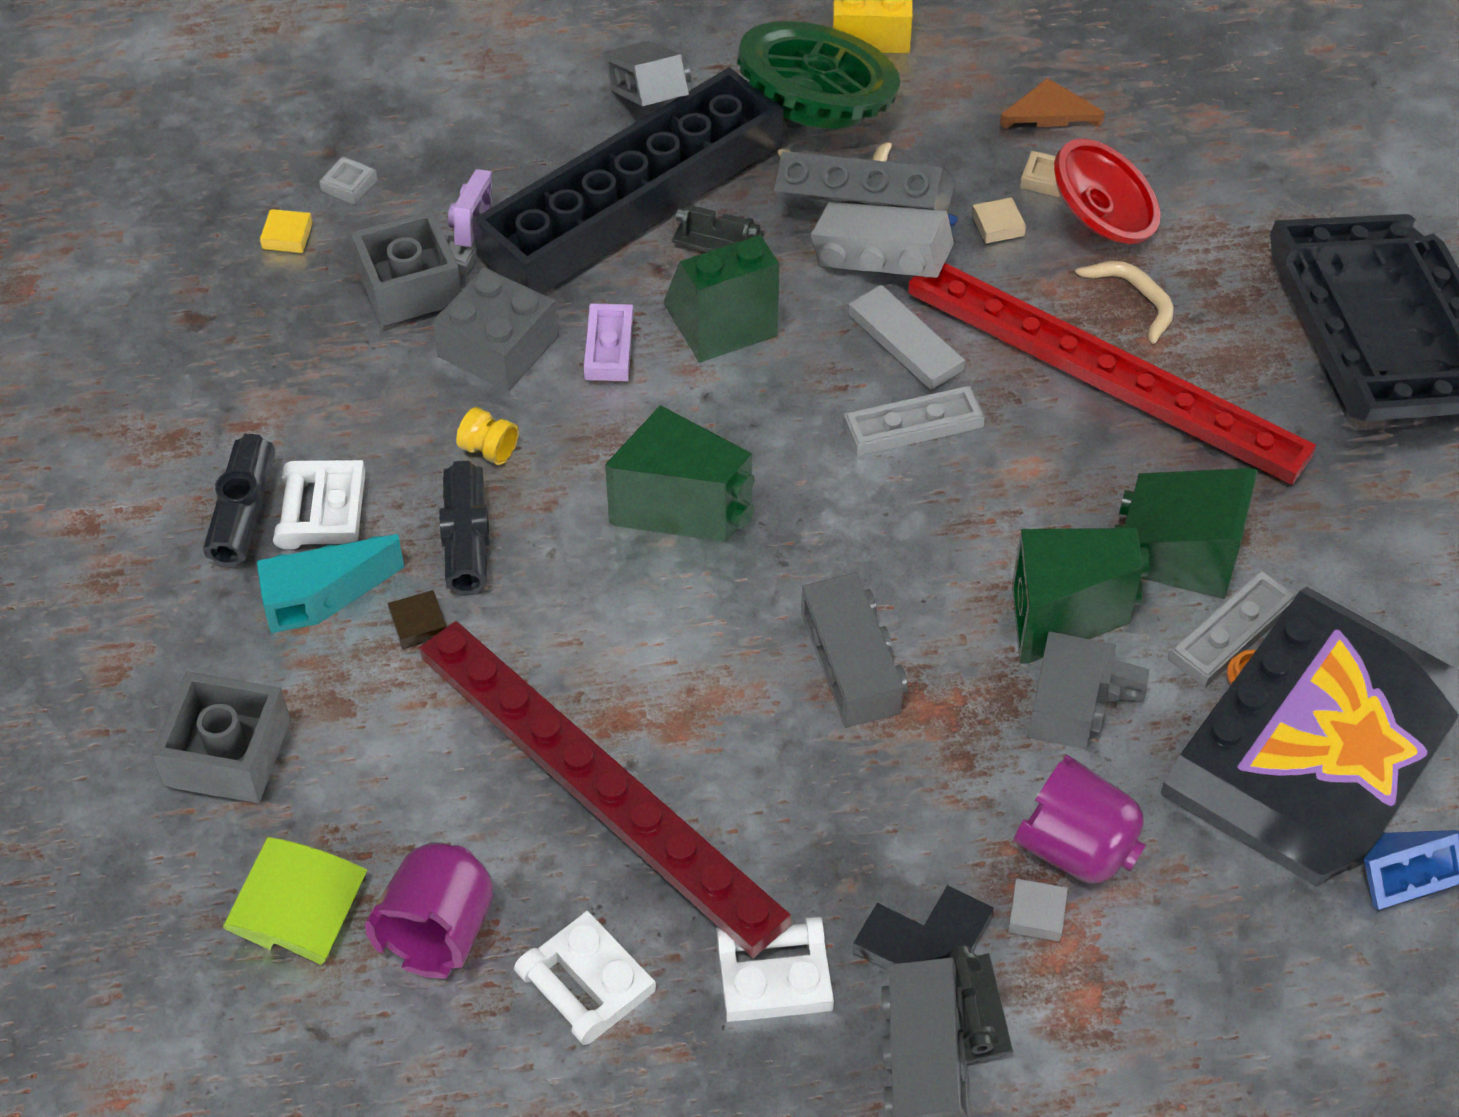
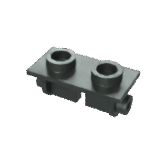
M688 203L687 206L680 205L678 207L676 222H680L672 238V243L709 252L757 235H761L763 238L765 231L761 230L760 225L754 224V219L752 218L745 219L723 213L721 220L716 219V211Z
M962 945L952 948L949 951L950 958H953L964 993L966 1032L963 1034V1040L966 1045L967 1064L1014 1052L990 953L977 956L971 953L969 946Z

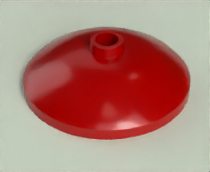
M1083 138L1071 140L1059 150L1054 161L1056 185L1066 206L1079 222L1107 240L1124 244L1142 243L1156 232L1160 224V208L1157 198L1143 174L1126 157L1101 142Z

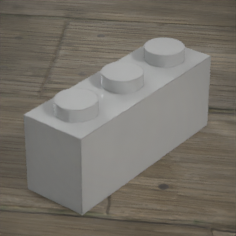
M831 201L828 202L811 234L820 267L934 278L938 277L954 245L947 211Z

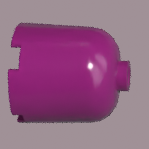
M1067 754L1063 761L1058 763L1037 795L1035 801L1039 804L1028 821L1023 819L1013 839V842L1078 880L1089 884L1103 883L1111 879L1120 867L1130 872L1146 847L1145 844L1138 841L1144 826L1143 812L1139 804L1131 796Z
M430 842L412 849L402 861L365 922L366 936L379 953H383L387 947L394 954L405 959L401 968L407 972L426 978H447L453 968L461 969L491 906L493 899L491 876L485 866L475 858L472 852L462 846Z

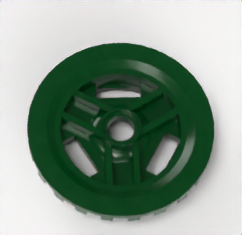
M776 21L753 27L743 35L740 41L737 64L740 66L742 76L747 78L749 84L755 89L763 92L765 96L783 107V117L791 121L817 128H847L860 123L865 117H874L879 112L887 111L890 109L891 103L895 102L900 86V76L894 64L877 48L846 32L807 22Z

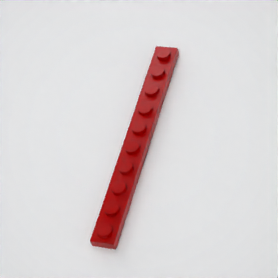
M944 263L937 278L914 276L909 281L908 294L1293 485L1313 457L1316 444L947 263Z

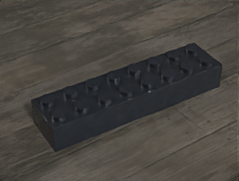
M728 67L689 90V95L672 100L473 218L477 256L498 274L542 294L675 212L680 205L688 204L782 146L783 107L765 96L763 92L755 89L746 79Z

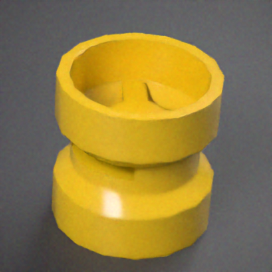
M474 407L462 419L457 431L456 442L459 448L469 453L482 452L485 460L496 465H502L509 459L515 449L519 428L517 424L506 419L496 421L490 412Z

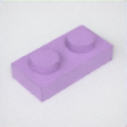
M475 169L468 183L462 185L457 202L451 203L448 213L449 228H454V245L471 247L475 240L473 218L492 208V171Z
M590 304L584 359V380L628 381L634 317L633 305Z

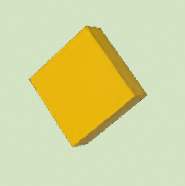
M270 209L260 237L262 249L303 253L313 224L311 213Z

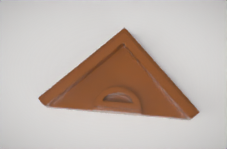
M1046 78L1001 114L1000 125L1007 129L1014 123L1037 122L1036 127L1068 126L1069 122L1088 121L1098 127L1104 123L1105 111Z

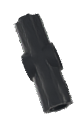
M244 434L242 438L234 441L226 472L215 483L218 499L203 551L206 558L217 562L219 566L236 567L237 563L245 561L254 527L261 522L264 516L262 499L275 456V448L272 442L266 441L258 434Z
M455 461L451 467L443 470L444 508L439 510L442 549H445V582L447 589L454 590L459 595L476 594L482 587L487 586L488 578L486 546H490L488 509L484 503L483 468L472 464L471 461Z

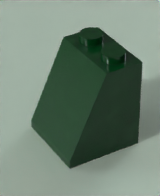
M761 235L679 261L664 298V306L699 363L778 336L779 262Z
M661 405L605 464L609 523L616 527L726 542L737 528L743 529L753 515L752 487L755 477L752 475V453Z
M1236 468L1139 473L1134 491L1126 489L1124 491L1119 517L1127 518L1125 526L1115 524V528L1138 529L1140 547H1147L1149 554L1148 575L1141 576V579L1225 599L1242 541L1258 470Z
M1137 528L1021 529L1012 582L1020 664H1029L1044 657L1049 631L1092 639L1130 623L1133 606L1140 605L1142 600L1141 576H1147L1149 571L1147 547H1140Z

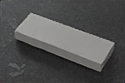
M883 285L848 303V315L930 390L935 389L965 371L966 360Z
M970 385L843 413V425L856 456L980 429L984 427L985 420Z
M1260 569L1170 650L1168 660L1206 688L1228 668L1229 662L1233 657L1248 650L1276 624L1296 595Z

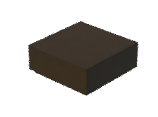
M434 590L388 603L389 613L402 649L425 643L447 627Z

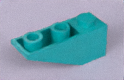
M399 535L374 536L367 540L341 545H327L320 549L293 554H280L272 558L257 560L263 607L270 632L276 633L317 625L403 569L404 562Z

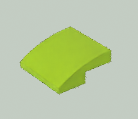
M267 837L222 928L270 950L275 943L323 965L368 869L309 846Z

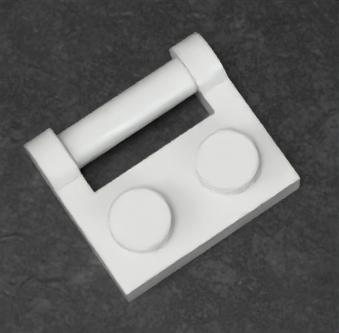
M363 460L290 461L283 466L282 472L285 492L281 521L274 530V544L281 549L293 550L301 544H346L358 541L365 481ZM309 483H315L310 522H299L303 488Z
M588 910L542 946L525 952L514 966L515 972L524 982L529 983L532 981L573 1026L571 1029L572 1034L582 1045H587L597 1039L656 992V983L653 978ZM558 962L599 1007L596 1010L588 1011L555 976L550 968Z
M821 916L805 918V923L791 925L765 948L807 945L808 955L737 962L735 952L745 950L719 927H716L727 1022L833 1011L834 1001Z

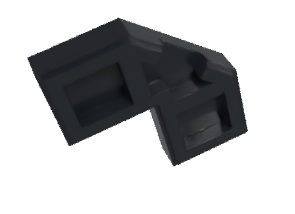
M947 885L926 923L922 925L877 903L853 942L852 952L889 970V965L950 958L949 951L957 946H969L972 953L993 916L994 907Z

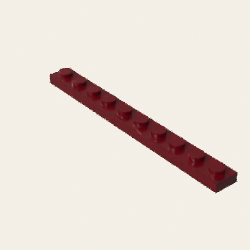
M454 621L419 647L421 659L752 958L757 956L791 926V914L459 622Z

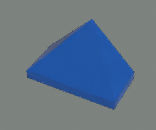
M1440 830L1384 833L1364 858L1373 907L1380 910L1459 885V831Z

